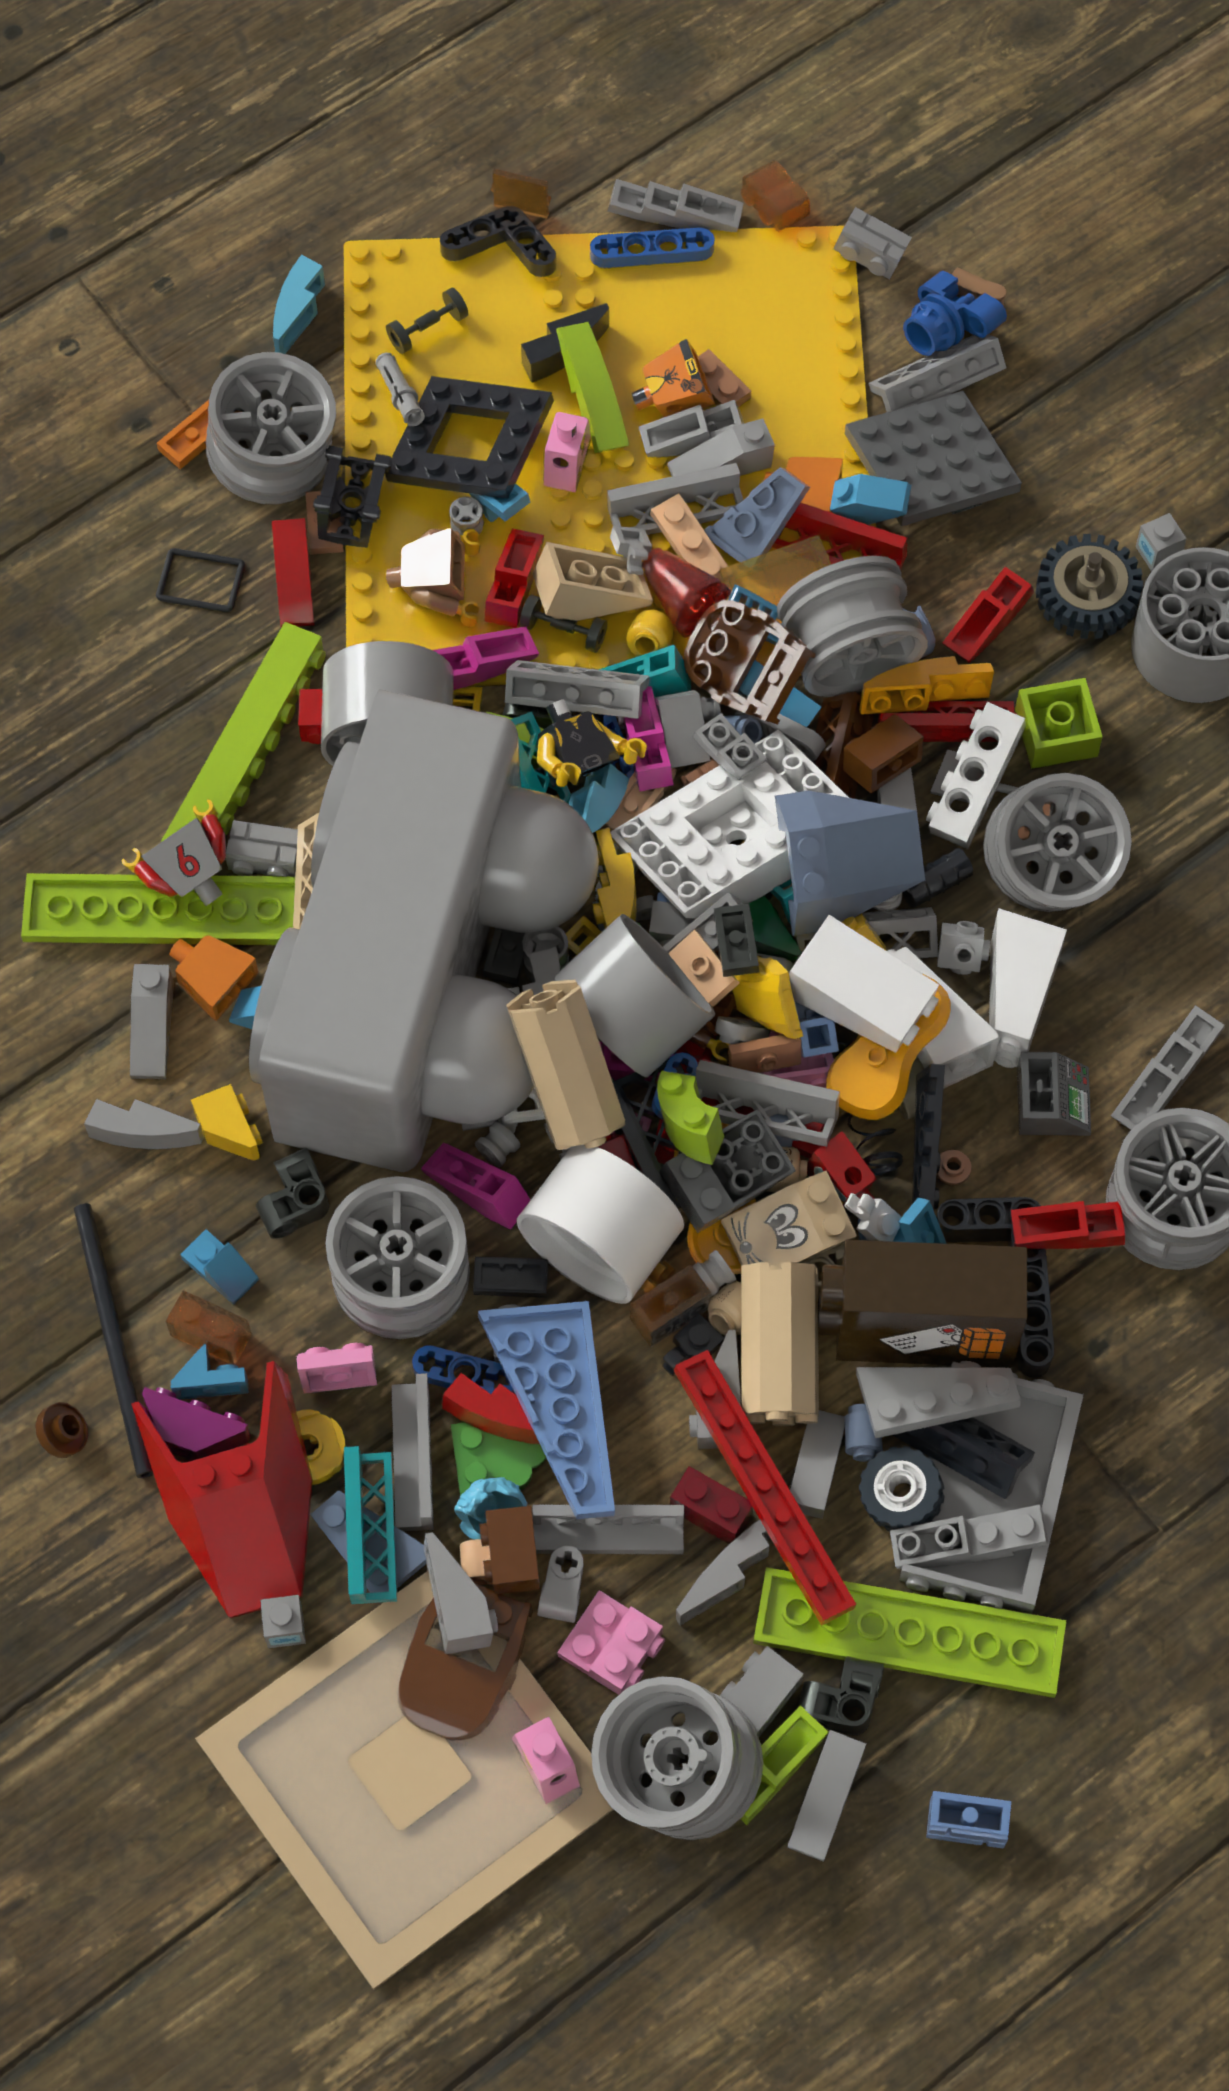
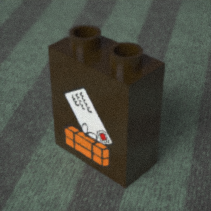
M845 1240L842 1265H823L821 1291L819 1290L818 1335H836V1360L952 1365L953 1362L971 1361L979 1364L981 1367H1013L1027 1320V1247Z

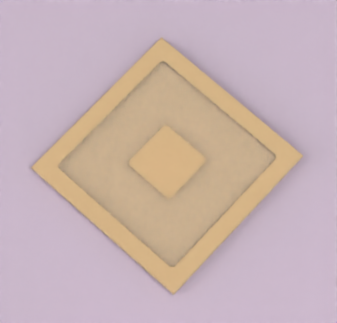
M428 1571L397 1593L396 1602L382 1603L195 1738L373 1990L614 1810L599 1791L593 1775L591 1752L521 1659H519L511 1690L506 1692L500 1702L498 1712L489 1726L473 1738L466 1740L446 1739L416 1727L403 1715L398 1703V1685L408 1648L419 1619L433 1599ZM437 1616L426 1645L445 1652ZM493 1635L490 1647L450 1654L495 1672L508 1642ZM549 1717L574 1762L580 1787L545 1805L512 1742V1737L516 1733ZM565 1774L557 1776L551 1782L561 1779Z

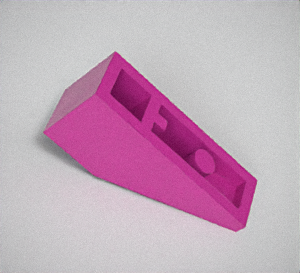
M444 1142L421 1168L426 1175L480 1214L508 1229H511L516 1224L518 1216L531 1200L515 1176Z

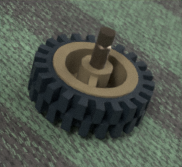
M1083 534L1082 542H1078L1076 535L1070 536L1068 545L1063 540L1059 541L1056 544V549L1054 550L1051 547L1046 554V559L1043 558L1036 583L1035 593L1036 598H1039L1037 605L1040 611L1045 609L1044 618L1047 621L1055 619L1053 627L1057 630L1066 625V634L1072 637L1075 629L1081 630L1080 638L1088 639L1089 631H1094V637L1098 639L1102 638L1104 630L1107 631L1109 636L1115 634L1117 625L1123 629L1127 625L1128 619L1132 620L1143 588V581H1141L1142 570L1141 568L1137 569L1138 560L1135 556L1128 559L1130 550L1126 546L1120 551L1117 550L1119 542L1114 539L1111 540L1108 546L1104 544L1105 536L1098 534L1097 542H1091V534Z

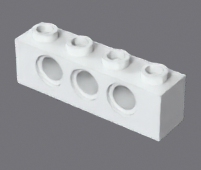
M989 702L986 703L983 711L979 709L976 711L970 724V729L974 731L968 742L962 741L955 759L959 760V763L954 773L948 771L942 783L941 790L945 791L940 803L934 802L928 812L926 821L930 822V833L966 849L969 848L1026 727L1024 717ZM986 737H993L999 742L993 750H984L979 744ZM971 768H979L984 772V775L978 781H969L965 777V773ZM958 798L966 799L970 803L967 810L963 812L953 811L950 805Z

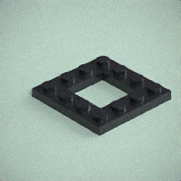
M431 376L418 403L424 412V420L417 426L407 425L391 457L392 467L389 469V472L384 473L387 482L508 499L554 402L552 392ZM452 413L506 420L487 461L433 454Z

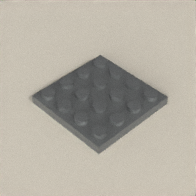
M964 391L845 425L844 434L869 475L904 481L911 485L907 514L896 517L900 526L1020 492L1022 482Z

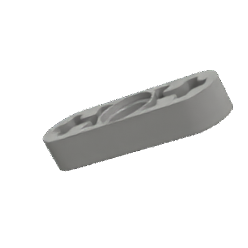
M738 710L735 712V715H749ZM781 714L777 717L780 719L778 725L749 715L760 723L762 738L779 730L811 761H815L826 747L822 737L815 731Z

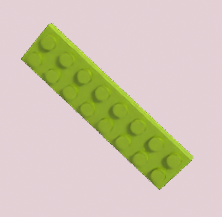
M27 873L21 937L23 942L175 944L179 939H183L189 944H198L204 936L210 935L229 945H277L284 931L289 927L293 928L295 877L212 876L211 878L223 895L205 906L194 889L183 897L179 894L168 897L147 888L136 875Z
M766 1567L753 1644L846 1660V1657L849 1656L883 1664L885 1668L1052 1698L1056 1696L1066 1620L843 1581L856 1602V1607L854 1610L821 1626L791 1572Z

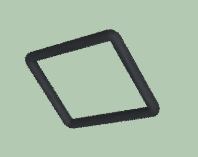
M172 548L166 556L156 598L162 602L230 612L233 610L245 562L238 558ZM179 555L238 565L228 605L163 595L173 556Z

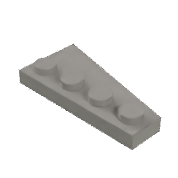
M856 1368V1375L875 1438L1020 1407L1021 1403L1011 1368Z

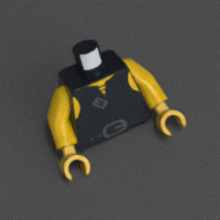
M564 699L546 707L553 724L538 734L537 763L548 772L552 787H565L569 781L573 785H577L580 777L594 773L606 765L612 764L620 758L619 755L624 754L623 759L629 765L636 763L637 756L640 758L645 757L647 746L643 740L637 738L627 740L613 733L599 722L592 712L586 711L572 716Z

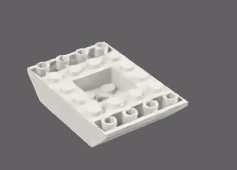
M779 730L755 743L767 759L740 780L719 765L610 832L613 842L623 853H631L632 862L685 918L696 919L727 892L739 898L743 904H748L791 879L786 833L779 831L774 795L809 790L849 798ZM734 840H745L741 845L730 844Z

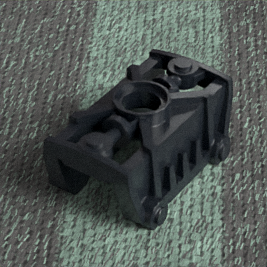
M329 445L325 452L328 465L321 495H317L313 503L314 511L317 512L318 538L337 544L367 548L373 522L377 523L380 520L381 510L377 504L384 473L389 472V469L392 467L391 456L377 453L375 461L351 456L345 457L344 447ZM344 465L351 467V475L354 478L349 480L348 486H346L341 478ZM371 470L373 472L370 485L364 488L365 484L361 480L365 479ZM354 497L361 501V505L356 508H349L344 505L343 501L346 498ZM340 517V522L343 526H340L336 533H328L330 523ZM357 519L361 523L360 538L353 535L351 526L356 524Z

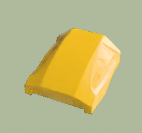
M758 957V973L735 976L740 982L732 989L737 1010L767 1029L782 1033L787 1038L797 1039L803 1037L788 971L777 960H773L772 957Z

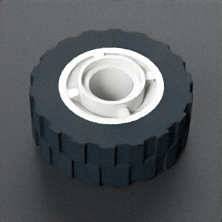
M895 1446L890 1447V1450L884 1452L882 1450L877 1453L873 1460H869L865 1471L863 1470L860 1476L862 1481L859 1484V1491L862 1496L860 1498L870 1518L872 1517L879 1527L883 1526L889 1532L890 1530L933 1522L932 1519L936 1515L938 1516L941 1511L940 1506L944 1503L945 1498L943 1494L945 1489L944 1483L934 1462L929 1457H925L924 1453L918 1449L915 1451L911 1447L903 1446V1448H897ZM901 1483L911 1485L910 1492L903 1497L893 1495L897 1485Z

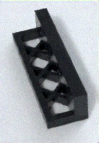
M974 1417L893 1434L896 1438L1003 1499H1006L1012 1493L1019 1473L1032 1461L1035 1454L1031 1449ZM971 1434H976L984 1439H978ZM1003 1452L1010 1453V1454L1014 1455L1015 1457H1017L1018 1459L1015 1460V1459H1013L1012 1457L1006 1455V1454L1003 1453Z

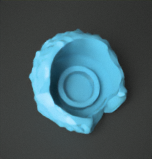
M504 1477L479 1479L473 1482L470 1488L461 1494L454 1511L462 1520L460 1528L463 1533L475 1540L481 1539L480 1524L487 1523V1510L527 1506V1502L519 1489V1485L506 1480Z

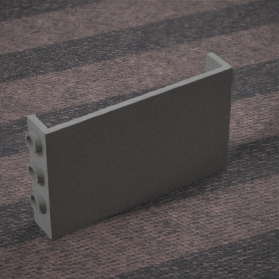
M961 1361L960 1363L953 1362L951 1368L982 1367L971 1361ZM1012 1372L1021 1398L1020 1407L980 1415L974 1418L1034 1451L1035 1454L1032 1461L1019 1473L1012 1493L1006 1499H1003L929 1456L938 1469L945 1488L943 1490L945 1496L944 1503L940 1506L941 1511L932 1521L935 1522L959 1516L971 1519L1040 1504L1043 1509L1048 1543H1050L1083 1394L1055 1388L1051 1382L1042 1379H1034L1032 1381L1020 1379ZM971 1434L978 1439H984L976 1434ZM1003 1452V1453H1005L1006 1455L1012 1457V1458L1015 1459V1460L1018 1459L1017 1457H1015L1014 1455H1012V1454H1010V1453ZM1049 1545L1014 1551L1015 1556L958 1565L920 1568L903 1563L899 1581L906 1582L908 1588L916 1591L926 1592L928 1588L941 1591L944 1597L955 1601H964L967 1598L979 1601L982 1606L999 1609L1006 1608L1032 1614Z

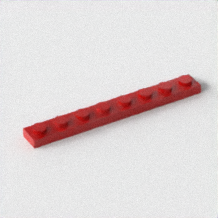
M706 1350L675 1365L674 1372L821 1626L854 1610L856 1602L709 1351Z

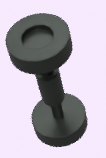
M451 287L442 293L445 307L438 311L431 310L414 320V325L404 329L397 320L386 325L387 335L399 353L403 354L412 349V343L408 335L417 330L422 332L439 322L440 317L449 312L457 321L468 316L466 303L455 288Z
M534 595L528 597L520 617L521 627L527 626V629L531 630L539 618L550 622L551 627L572 634L576 631L588 635L585 648L595 653L598 652L606 634L607 620L596 617L590 629L577 625L575 620L555 619L547 616L545 613L540 612L542 605L540 597Z

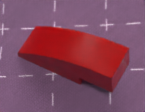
M305 518L272 521L280 626L282 628L284 622L297 627L314 625L311 571Z
M514 528L511 529L495 568L494 582L486 599L485 622L512 628L518 627L521 613L534 579L533 571L540 557L544 535Z
M1004 567L986 591L984 589L981 591L942 644L968 663H971L1004 630L1034 594L1032 585L1007 567Z
M1084 1201L1011 1210L1016 1247L1082 1249L1125 1245V1228L1121 1206L1118 1201L1084 1205Z
M461 1373L443 1394L442 1409L461 1421L505 1439L540 1444L517 1396L502 1384H499L490 1394Z

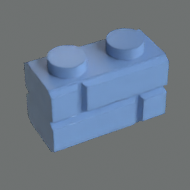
M933 1791L929 1804L926 1838L974 1845L986 1843L989 1847L1004 1848L1008 1840L1011 1801Z

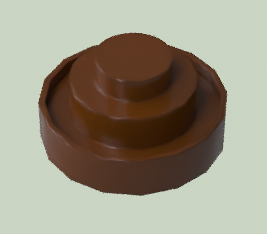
M57 1402L43 1409L37 1416L35 1424L36 1436L41 1446L49 1454L57 1458H67L80 1452L86 1445L88 1439L87 1423L76 1407L68 1403Z

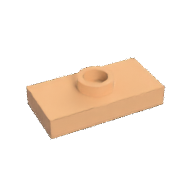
M693 930L668 953L700 994L713 1007L740 983L735 976L723 977L721 959L696 930Z

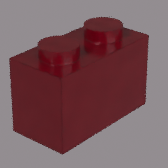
M688 1466L670 1496V1505H684V1519L728 1544L732 1543L743 1533L753 1516V1507L748 1499Z

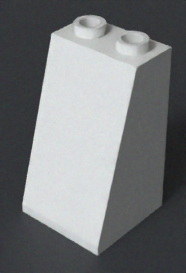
M999 909L990 944L989 1025L999 1035L994 1060L1001 1066L1013 1068L1018 1066L1021 1052L1029 1051L1060 959L1067 930Z
M828 915L789 973V981L795 1002L895 1053L903 1043L907 1046L911 1044L920 1030L915 1024L921 1015L928 1018L939 1001L938 998L934 997L939 984L831 915Z
M907 947L897 951L894 949L888 950L887 952L918 972L937 981L947 991L951 1001V1011L947 1024L917 1055L923 1067L926 1068L930 1064L945 1065L944 1089L993 1066L999 1041L997 1032Z

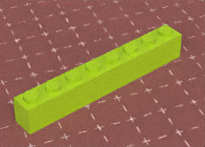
M284 622L161 842L197 818L193 811L195 805L199 812H206L209 809L208 799L212 801L217 810V817L225 835L229 833L234 821V813L238 806L242 807L246 803L250 792L249 787L253 779H258L261 776L268 752L276 749L282 727L285 723L289 724L294 716L295 704L299 699V689H309L311 675L315 669L319 670L323 665L326 652L323 651L320 635Z

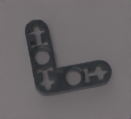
M515 206L502 207L449 229L440 236V253L442 257L450 261L465 259L506 242L533 275L545 277L551 275L556 270L555 250L525 213ZM477 231H488L490 233L487 236L475 235ZM523 238H530L534 242L521 244L518 241Z

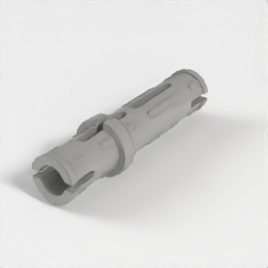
M388 352L382 353L377 357L375 363L392 395V404L396 410L401 412L404 422L408 426H417L422 423L425 417L423 410H421L417 402L418 395L414 388L408 385L395 356Z

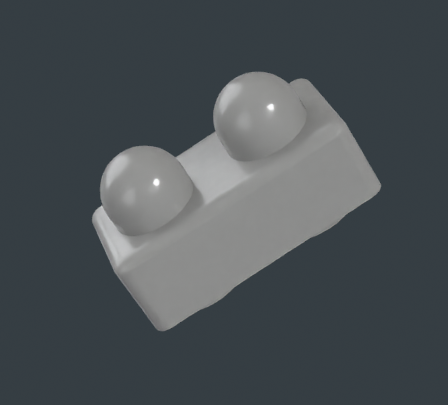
M379 689L374 698L360 743L349 741L341 749L328 779L318 816L311 863L313 890L300 929L289 927L278 940L263 979L253 1021L249 1051L250 1077L254 1083L261 1084L274 1142L301 1149L307 1148L310 1151L398 1172H407L413 1169L421 1159L433 1118L460 1124L491 1122L514 1111L532 1092L534 1085L506 1006L518 995L497 983L475 978L490 927L519 933H536L555 928L572 918L584 906L593 891L599 860L595 838L587 822L578 811L554 795L521 787L518 732L515 724L510 719Z

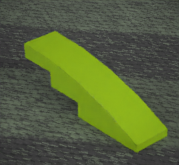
M589 322L557 328L556 331L571 393H576L581 416L589 419L594 452L600 453L628 446L629 442L613 385Z

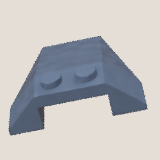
M809 790L774 795L779 831L786 833L794 900H788L793 936L817 932L828 915H831L840 922L849 917H855L925 881L917 810Z

